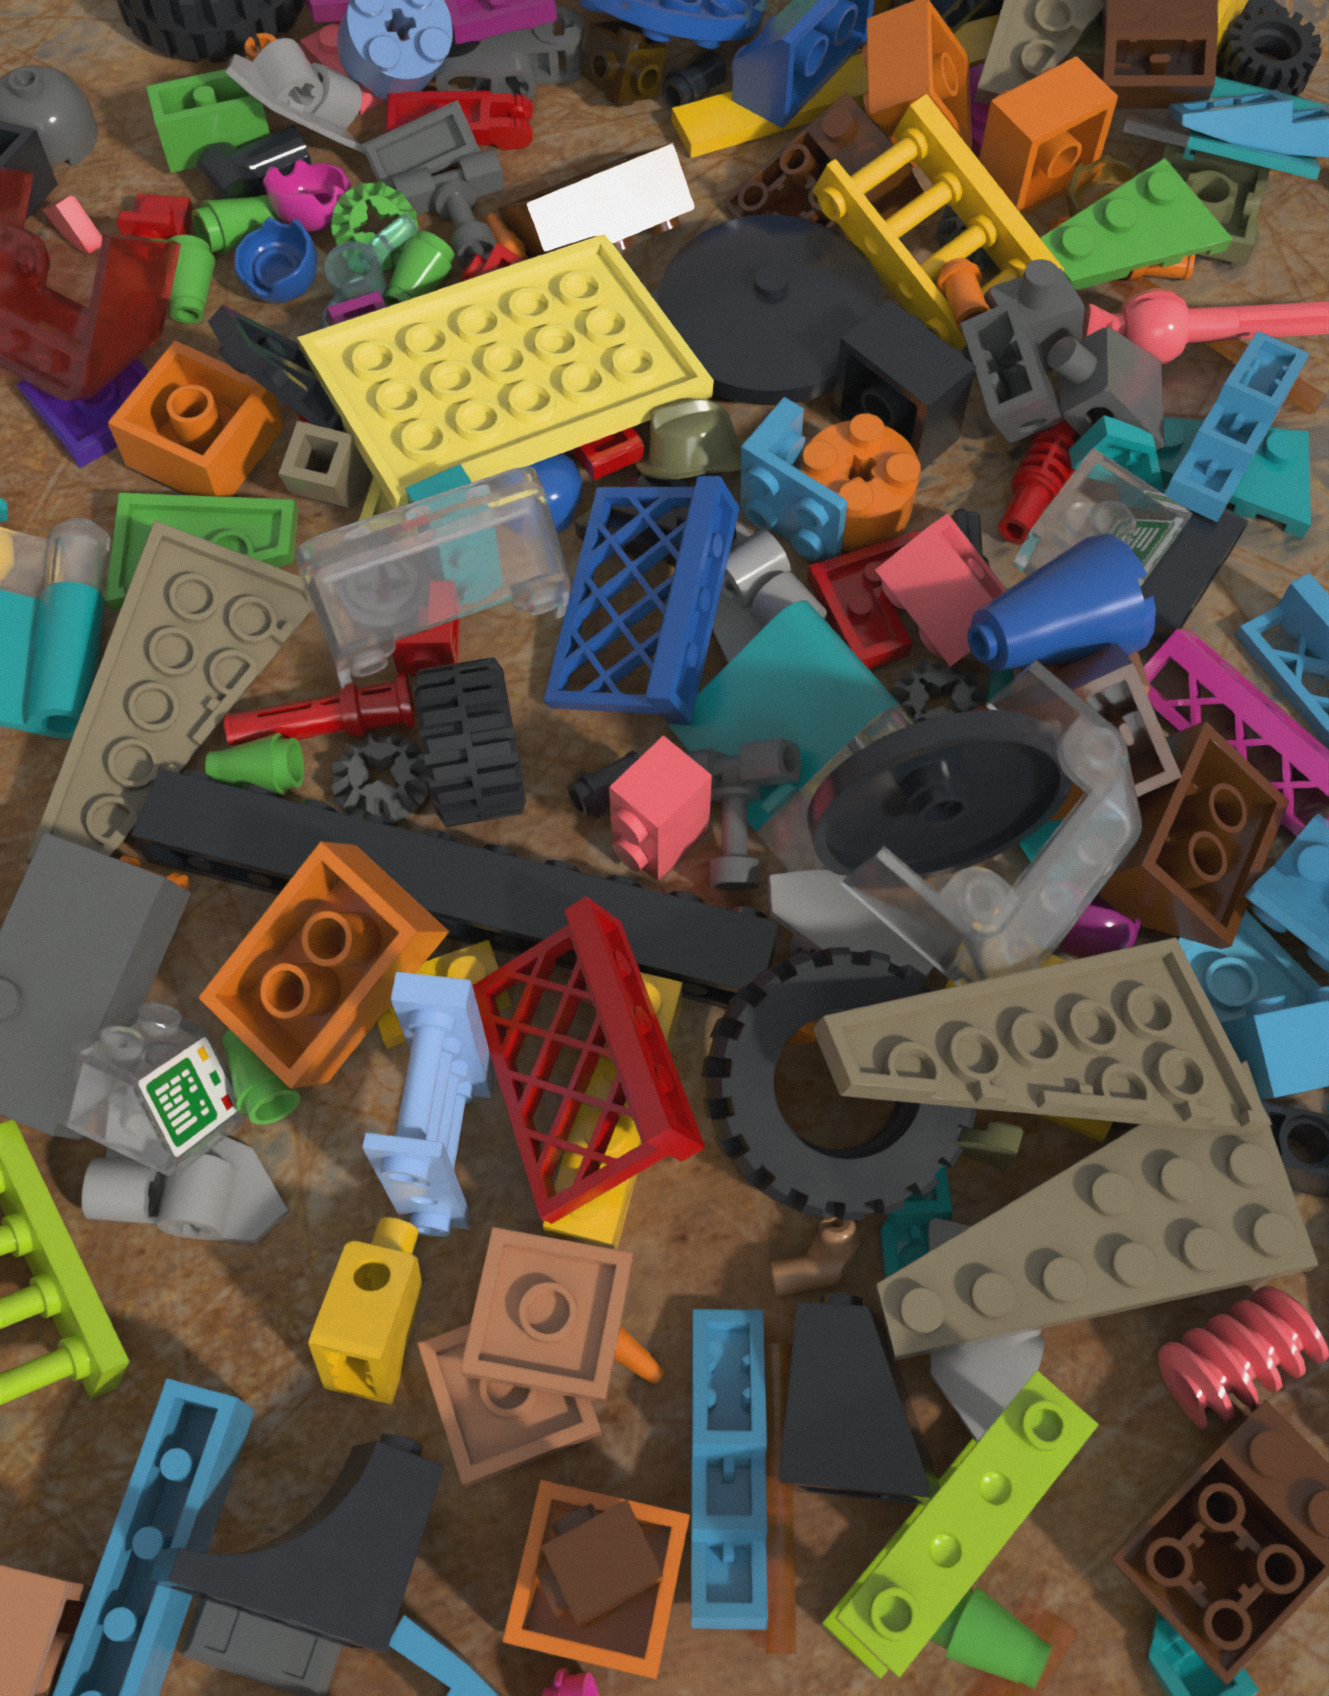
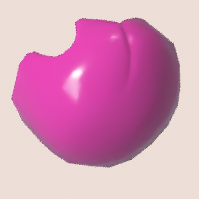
M301 159L295 161L293 170L287 175H282L278 168L271 166L268 168L262 181L268 199L280 222L291 224L292 220L296 218L302 223L307 232L319 231L331 226L332 214L340 196L351 189L350 181L340 167L328 163L308 165Z

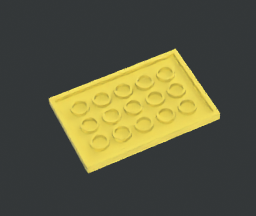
M606 234L297 337L301 352L339 413L347 433L353 434L356 448L396 514L410 510L406 487L461 464L475 486L651 420L652 412L658 407L688 399H708L712 397L714 380Z

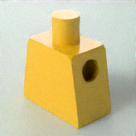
M381 1218L378 1221L371 1244L358 1241H349L345 1244L308 1341L324 1389L390 1405L393 1404L423 1294L418 1258L412 1255L419 1230L411 1223L397 1218Z

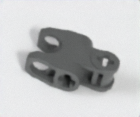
M556 6L557 21H560L562 25L561 36H555L554 22L557 21L538 25L532 29H520L491 36L482 41H470L456 45L455 39L452 37L451 47L447 55L451 58L445 59L435 74L438 91H491V93H511L512 95L517 93L518 95L523 94L525 97L528 96V99L531 100L536 93V85H565L575 82L582 77L580 71L584 56L581 41L584 36V22L581 15L574 9ZM559 55H565L566 69L559 70ZM454 77H475L473 85L465 89H455L447 84Z

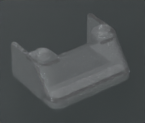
M532 467L510 469L322 533L304 542L295 552L308 606L340 688L344 687L346 683L352 682L350 673H352L353 677H365L384 669L388 665L387 657L396 649L395 641L510 600L515 609H528L531 615L543 614L552 610L556 619L565 616L569 603L570 578L546 493L537 471Z
M1037 660L998 692L986 706L990 710L1025 713L1047 722L1056 729L1061 736L1058 743L1059 763L1064 773L1085 793L1014 885L1011 887L999 875L989 869L968 867L952 875L937 892L885 846L849 873L840 884L957 986L1043 967L1135 845L1142 831V817L1128 750L1123 737L1117 729Z

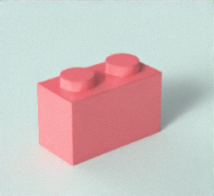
M948 513L928 526L875 569L882 578V588L888 599L895 606L905 609L919 626V636L926 648L935 656H942L949 666H952L971 651L967 633L975 611L1007 590Z
M664 735L609 787L613 851L631 870L639 872L643 869L656 881H659L709 832L712 775Z

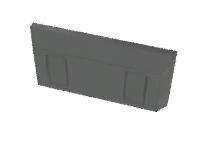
M458 100L362 144L377 181H383L386 186L393 188L391 177L427 167L432 175L458 163V157L480 151Z
M201 1600L181 1656L301 1696H326L343 1646Z

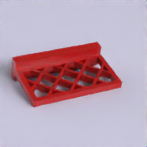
M587 896L564 910L568 925L472 985L490 1055L538 1214L541 1220L551 1224L669 1155L683 1162L705 1149L621 920ZM574 948L577 962L567 986L548 981L557 958ZM517 983L525 985V990L513 1019L501 1017L495 997ZM544 991L562 996L548 1031L530 1026ZM580 1001L593 1004L597 1014L586 1042L567 1037ZM526 1035L544 1040L530 1076L518 1073L515 1063ZM606 1042H607L608 1048H604V1045H605ZM562 1046L582 1052L567 1088L548 1082ZM600 1057L613 1061L617 1071L606 1101L585 1094ZM543 1092L563 1097L549 1135L537 1132L533 1121ZM626 1100L628 1102L629 1108L624 1107ZM581 1104L602 1110L587 1148L566 1142ZM622 1116L634 1120L642 1144L616 1159L605 1155L619 1117ZM562 1151L583 1157L573 1185L556 1194L551 1178Z

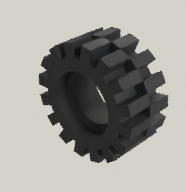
M1269 5L1260 6L1258 13L1253 8L1248 9L1243 17L1239 15L1234 20L1219 55L1217 71H1222L1220 78L1269 90H1278L1281 93L1299 97L1301 91H1304L1322 51V48H1319L1321 43L1320 35H1312L1315 26L1311 22L1303 26L1300 24L1303 15L1295 12L1292 18L1285 16L1287 10L1285 7L1278 6L1276 13H1271ZM1258 52L1270 54L1280 61L1268 59Z

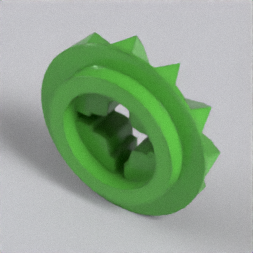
M383 181L365 184L359 182L340 196L332 214V235L341 254L353 265L372 272L392 270L397 266L406 240L415 238L418 234L417 213L406 200L403 191H396L386 186ZM367 205H369L371 212H375L378 219H396L384 230L385 240L383 243L385 248H383L381 241L377 240L373 232L365 234L363 231L354 233L360 230V227L365 225L368 220Z

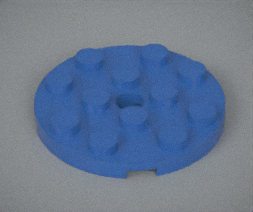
M579 0V4L590 11L608 13L626 22L642 27L641 32L643 35L656 41L668 42L672 40V36L689 38L693 43L701 47L718 49L722 41L744 39L757 33L762 24L767 0Z

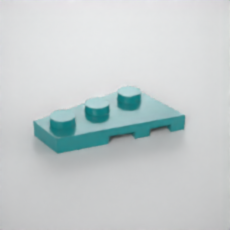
M1163 416L1164 447L1156 451L1164 486L1168 487L1171 478L1189 451L1204 420ZM1270 427L1229 503L1235 505L1234 513L1253 520L1258 513L1286 524L1284 532L1304 539L1311 526L1309 431Z

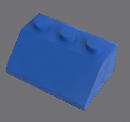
M792 0L778 15H773L769 18L763 31L748 46L744 45L737 51L731 64V75L733 76L732 101L773 124L784 128L867 41V18L873 15L874 0Z

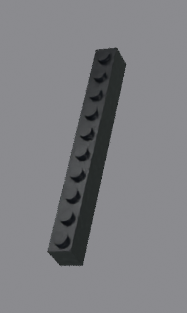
M159 769L131 834L141 853L149 863L275 895L280 894L321 841L357 845L450 931L445 938L472 945L489 940L492 950L516 956L521 955L568 925L564 910L587 896L621 920L640 972L682 982V998L725 1009L729 1008V1001L743 986L748 985L758 977L759 973L767 970L771 965L780 923L769 920L764 913L750 907L736 906L728 910L705 904L703 899L689 892L671 891L668 894L644 889L637 881L619 875H610L603 879L583 874L575 866L560 860H547L543 864L519 858L514 851L499 845H485L482 849L458 843L453 836L439 830L427 829L422 833L398 828L392 821L378 815L366 814L362 818L338 813L333 807L321 801L306 799L302 803L281 799L268 789L257 785L247 784L241 789L220 784L208 774L196 770H185L183 774ZM574 948L558 957L555 966L573 970L577 962Z

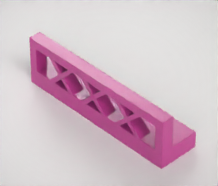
M1176 629L1143 666L1150 684L1148 698L1152 707L1176 729L1181 731L1202 722L1201 705L1223 703L1235 713L1236 740L1226 741L1233 747H1236V750L1247 761V746L1271 745L1282 755L1283 781L1270 783L1276 789H1283V796L1289 800L1281 823L1297 837L1307 824L1295 814L1294 788L1318 787L1329 797V750L1192 630ZM1172 658L1189 673L1190 699L1168 700L1150 684ZM1200 683L1215 697L1201 698ZM1190 705L1191 720L1175 706ZM1246 724L1262 738L1247 739ZM1293 766L1309 780L1294 781Z

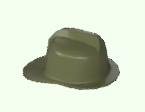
M705 398L684 400L658 407L652 412L649 446L644 449V459L636 462V467L643 475L656 479H682L705 473L741 471V446L748 438L736 435L729 413L718 403Z

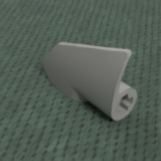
M288 38L270 42L253 61L237 54L232 56L225 72L253 97L274 112L365 154L362 144L346 130L357 116L362 103L360 86L353 79L322 64H310L300 45Z
M736 525V539L731 544L712 632L727 664L778 613L792 603L801 600L808 601L824 620L827 617L826 609L799 579L790 572V562L782 546L772 534L764 529H759L751 535L742 525Z
M830 869L769 875L768 878L770 917L780 922L779 924L793 933L789 943L791 958L805 952L811 953L830 947H849L850 951L856 952L874 950L890 955V962L900 967L910 964L925 974L927 978L933 967L960 935L959 931L926 913L849 876L838 875Z
M116 1090L112 1094V1110L105 1158L95 1157L92 1159L84 1177L82 1210L86 1219L157 1225V1228L161 1231L183 1238L256 1244L289 1213L253 1148L211 1131L180 1156L176 1157L148 1102L121 1090Z
M938 1218L932 1219L928 1225V1252L971 1226ZM1042 1329L929 1353L931 1378L948 1400L975 1442L980 1440L1036 1370L1038 1371L1045 1345V1337L1040 1336Z

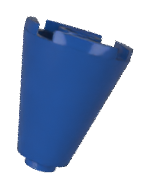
M1112 534L1090 536L1080 540L975 611L967 633L968 644L972 654L978 661L984 662L992 670L1000 671L1074 663L1115 643L1119 645L1127 656L1147 647L1154 633L1156 616L1154 596L1143 599L1137 580L1147 576L1142 562L1128 544Z

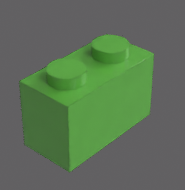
M226 69L146 86L155 125L171 173L196 168L199 156L206 148L213 144L226 142L239 149L270 135L263 103L233 80L225 72Z

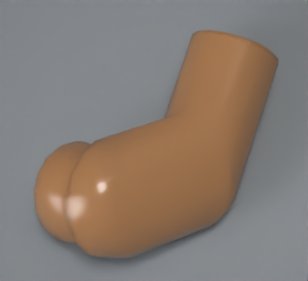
M824 1216L818 1224L819 1231L805 1256L770 1261V1274L774 1295L781 1296L828 1289L838 1285L859 1251L860 1236L856 1231L854 1220L842 1221L835 1217Z

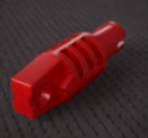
M1065 420L1054 425L1049 431L1042 430L1036 433L1012 478L1013 497L998 526L999 535L1010 543L1017 545L1028 543L1044 511L1052 508L1059 502L1075 471L1071 466L1069 449L1076 443L1079 434Z

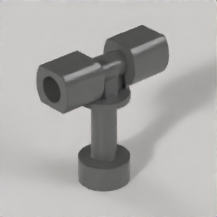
M493 148L458 157V169L431 176L428 168L424 167L391 177L393 189L403 191L406 200L416 210L417 215L437 210L441 216L452 219L456 231L452 236L451 246L458 263L464 269L475 253L484 258L497 243L491 228L483 222H476L471 211L477 197L505 189L502 168Z
M783 738L743 743L740 754L728 756L711 748L684 752L712 775L711 800L722 803V857L709 860V887L721 890H749L760 887V860L747 857V803L760 800V787L798 782L801 770L798 744Z

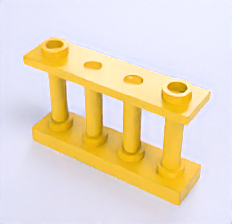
M925 94L909 106L893 132L899 142L852 176H849L839 162L834 159L825 167L813 189V193L816 195L823 213L830 220L836 221L853 244L863 252L875 272L905 310L919 318L928 330L949 346L963 352L967 348L964 333L957 329L949 302L933 283L939 278V271L945 263L955 258H966L978 248L984 249L1001 270V273L981 287L983 295L993 286L1024 276L1026 266L1034 260H1049L1058 268H1061L1062 271H1064V268L930 97ZM908 162H916L933 183V186L884 221L864 194ZM943 205L951 206L967 229L921 264H918L899 238Z

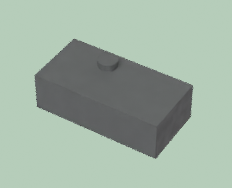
M44 832L0 929V1115L52 1136L85 1140L191 892L166 877Z

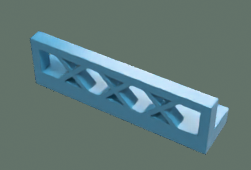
M1308 573L1290 583L1278 606L1241 625L1235 636L1329 748V698L1310 694L1301 683L1302 671L1322 675L1329 682V594ZM1280 624L1295 641L1294 653L1272 649L1261 634Z

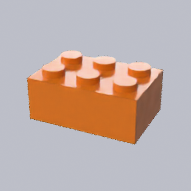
M321 841L198 998L290 1089L328 1083L392 1004L391 995L396 972L416 974L450 931L357 845Z

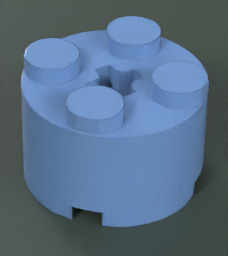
M350 0L342 16L337 33V50L342 66L348 76L356 83L359 81L362 85L373 91V95L387 100V94L422 91L433 79L449 53L453 35L451 16L444 0Z

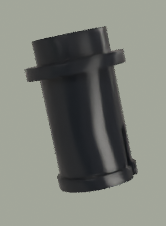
M707 51L684 69L676 68L668 72L662 85V94L666 103L671 108L698 101V98L704 93L724 82L727 71L722 58L717 53L712 55V51Z
M632 750L626 753L624 757L590 774L583 770L575 774V781L568 784L567 790L577 812L583 818L592 814L597 818L605 815L606 807L610 805L609 787L640 758V755Z

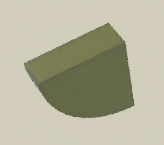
M991 1120L987 1131L975 1128H962L956 1144L964 1149L960 1155L1006 1171L1018 1153L1024 1130L1015 1125Z

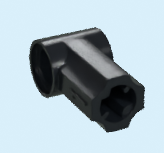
M291 125L239 149L226 142L213 144L206 148L199 156L196 169L205 186L215 200L263 195L265 188L262 181L268 168L274 166L278 168L282 175H287L293 170L297 159L303 160L308 165L312 164L301 135Z

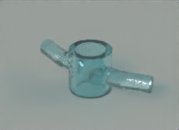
M402 214L370 240L368 245L357 241L345 242L336 246L327 255L324 263V273L334 295L327 307L378 290L382 298L388 290V285L381 267L382 263L389 253L418 232L416 224L408 214ZM327 307L322 316L320 329L329 327L326 320Z

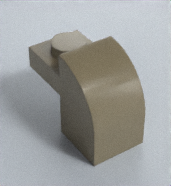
M297 421L278 473L291 494L346 508H352L360 502L373 476L355 446L353 434L347 433L345 429L341 432Z

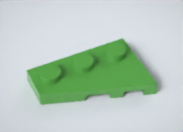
M1165 158L1040 237L1064 268L1063 273L1075 290L1124 278L1129 275L1130 271L1160 264L1161 268L1179 264L1186 256L1206 252L1210 256L1225 252L1233 241V238Z
M119 493L105 603L111 611L122 608L154 520L274 567L293 564L299 514L295 500Z

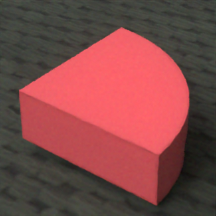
M68 195L56 199L42 209L55 228L78 250L90 254L105 244L103 237L75 196Z

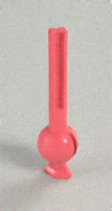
M1149 288L1138 291L1129 297L1122 305L1120 313L1111 314L1093 304H1089L1084 315L1082 339L1101 328L1110 327L1157 357L1161 361V365H1165L1181 355L1187 343L1251 339L1257 331L1271 337L1329 334V301L1188 308L1182 297L1174 291L1163 288Z

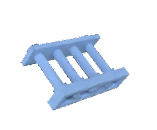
M396 972L391 1002L411 1052L396 1135L365 1133L362 1148L400 1219L414 1225L419 1230V1234L445 1237L450 1235L451 1227L470 1229L472 1216L454 1172L465 1104L471 1103L473 1096L491 1098L495 1071L471 980Z

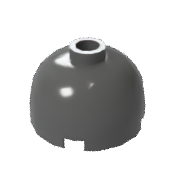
M29 65L16 68L0 78V121L36 129L53 173H55L52 167L53 164L62 163L68 159L72 167L80 163L93 150L99 133L91 104L84 91L67 74L50 66Z

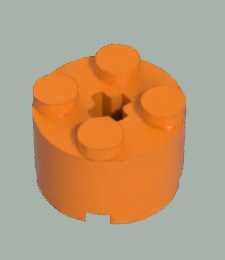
M859 414L851 421L831 425L813 437L803 450L800 471L847 501L842 550L855 551L904 535L911 517L921 471L920 462L908 441L893 429L884 426L883 421L872 414Z

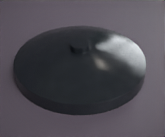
M763 214L723 222L707 229L689 241L676 254L665 271L660 285L658 306L714 380V394L747 404L778 405L784 397L794 403H798L834 390L841 337L882 305V292L877 274L863 252L845 236L827 226L808 219L787 215Z
M977 710L943 715L894 731L863 747L843 761L824 779L813 795L808 807L807 825L817 857L822 864L838 875H846L858 881L873 883H900L934 878L989 860L1011 849L1038 831L1057 813L1069 795L1074 777L1073 766L1059 733L1050 724L1037 717L1005 710Z

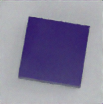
M112 330L17 383V386L31 408L77 466L82 468L118 447L109 428L108 421L149 371L115 330Z

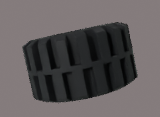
M495 657L418 670L414 682L415 705L430 790L439 819L445 827H452L521 815L526 803L504 672Z

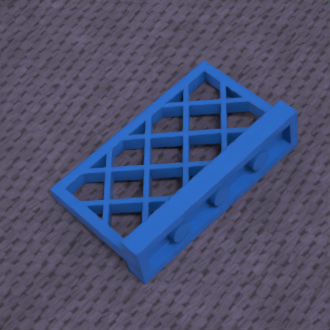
M698 476L695 487H597L543 700L550 708L661 714L668 723L691 725L740 508L720 476ZM612 506L635 507L640 513L613 535L606 529ZM673 507H689L686 521L665 536L655 522ZM650 526L660 541L635 561L631 562L622 550V547ZM617 553L627 567L598 588L593 581L596 568L613 554ZM671 553L676 560L674 574L653 590L642 575ZM637 579L647 592V595L619 616L609 603V600ZM604 606L614 621L586 642L580 635L583 621L600 607ZM658 607L664 615L661 629L640 645L629 629ZM624 634L634 647V650L606 671L596 657V654ZM590 660L600 676L581 691H566L570 674ZM645 662L651 670L646 694H623L616 683ZM610 689L613 693H605V692Z

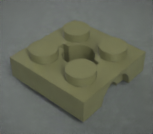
M1165 144L1160 161L1165 158L1233 238L1225 252L1210 256L1206 252L1198 253V255L1247 265L1255 245L1259 225L1256 224V219L1267 187L1270 168L1195 151L1194 159L1191 161L1183 159L1185 148Z

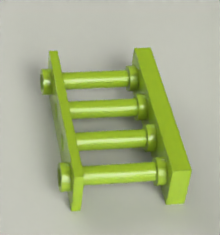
M9 1120L0 1123V1206L5 1215L0 1226V1256L10 1252L14 1257L23 1255L33 1275L30 1279L29 1287L0 1298V1329L40 1314L44 1319L52 1316L62 1338L58 1342L57 1350L0 1373V1405L66 1377H69L73 1382L81 1379L90 1400L118 1388L128 1366L129 1359L16 1121Z
M1036 1370L980 1440L975 1442L973 1437L939 1477L938 1481L941 1488L926 1506L917 1505L821 1622V1625L877 1679H881L888 1670L897 1678H900L1099 1424Z

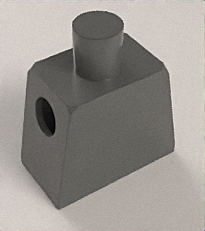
M1037 259L1026 266L1024 276L991 287L985 292L984 299L990 309H993L1016 298L1043 353L1048 371H1052L1054 369L1048 365L1047 358L1053 345L1066 336H1071L1077 341L1082 340L1085 308L1081 298L1061 268H1058L1049 260ZM1011 345L1004 346L996 354V358L1002 361L1017 357ZM967 346L963 353L973 363Z
M1016 298L960 323L972 362L976 366L975 372L989 417L1009 442L1018 441L1059 424L1064 420L1045 358ZM1007 345H1011L1017 356L1006 361L996 358L997 352Z
M1110 327L1101 328L1080 341L1071 336H1066L1053 345L1048 354L1047 362L1060 375V412L1063 419L1081 437L1104 415L1153 434L1156 450L1164 447L1161 361L1157 357Z

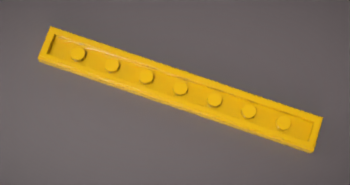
M1000 14L965 23L953 33L969 55V68L985 63ZM861 53L852 56L784 128L733 102V91L672 108V124L690 158L809 124L846 91L861 108H864L863 96L865 91H868V71L864 64L863 55Z

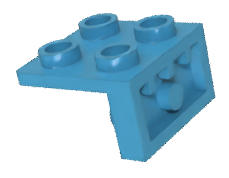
M784 397L741 446L740 511L744 513L746 518L755 527L766 531L772 530L791 542L796 552L805 559L822 562L842 554L847 501L800 471V456L805 444V437L802 436L804 409Z
M1318 813L1278 861L1245 893V897L1255 904L1252 910L1264 924L1280 933H1285L1288 930L1309 946L1307 953L1310 958L1327 972H1329V821Z

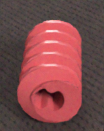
M1262 1286L1253 1293L1251 1301L1238 1300L1233 1303L1228 1309V1315L1215 1314L1211 1316L1205 1323V1330L1202 1328H1191L1186 1331L1182 1336V1344L1178 1342L1164 1344L1158 1351V1364L1162 1378L1175 1401L1191 1421L1204 1430L1207 1428V1417L1204 1409L1209 1407L1221 1420L1228 1422L1235 1416L1229 1394L1233 1393L1245 1406L1251 1408L1259 1401L1257 1390L1252 1380L1256 1379L1267 1391L1275 1393L1283 1386L1281 1376L1276 1368L1277 1365L1288 1375L1298 1379L1306 1373L1305 1363L1300 1351L1311 1361L1320 1365L1329 1359V1351L1321 1332L1311 1316L1297 1300L1273 1286Z

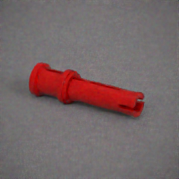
M406 672L397 674L395 681L358 687L355 682H351L339 688V694L224 715V729L230 748L275 733L282 734L284 738L302 740L347 731L349 736L354 735L356 738L365 737L367 730L401 723H404L407 728L417 727L415 703Z

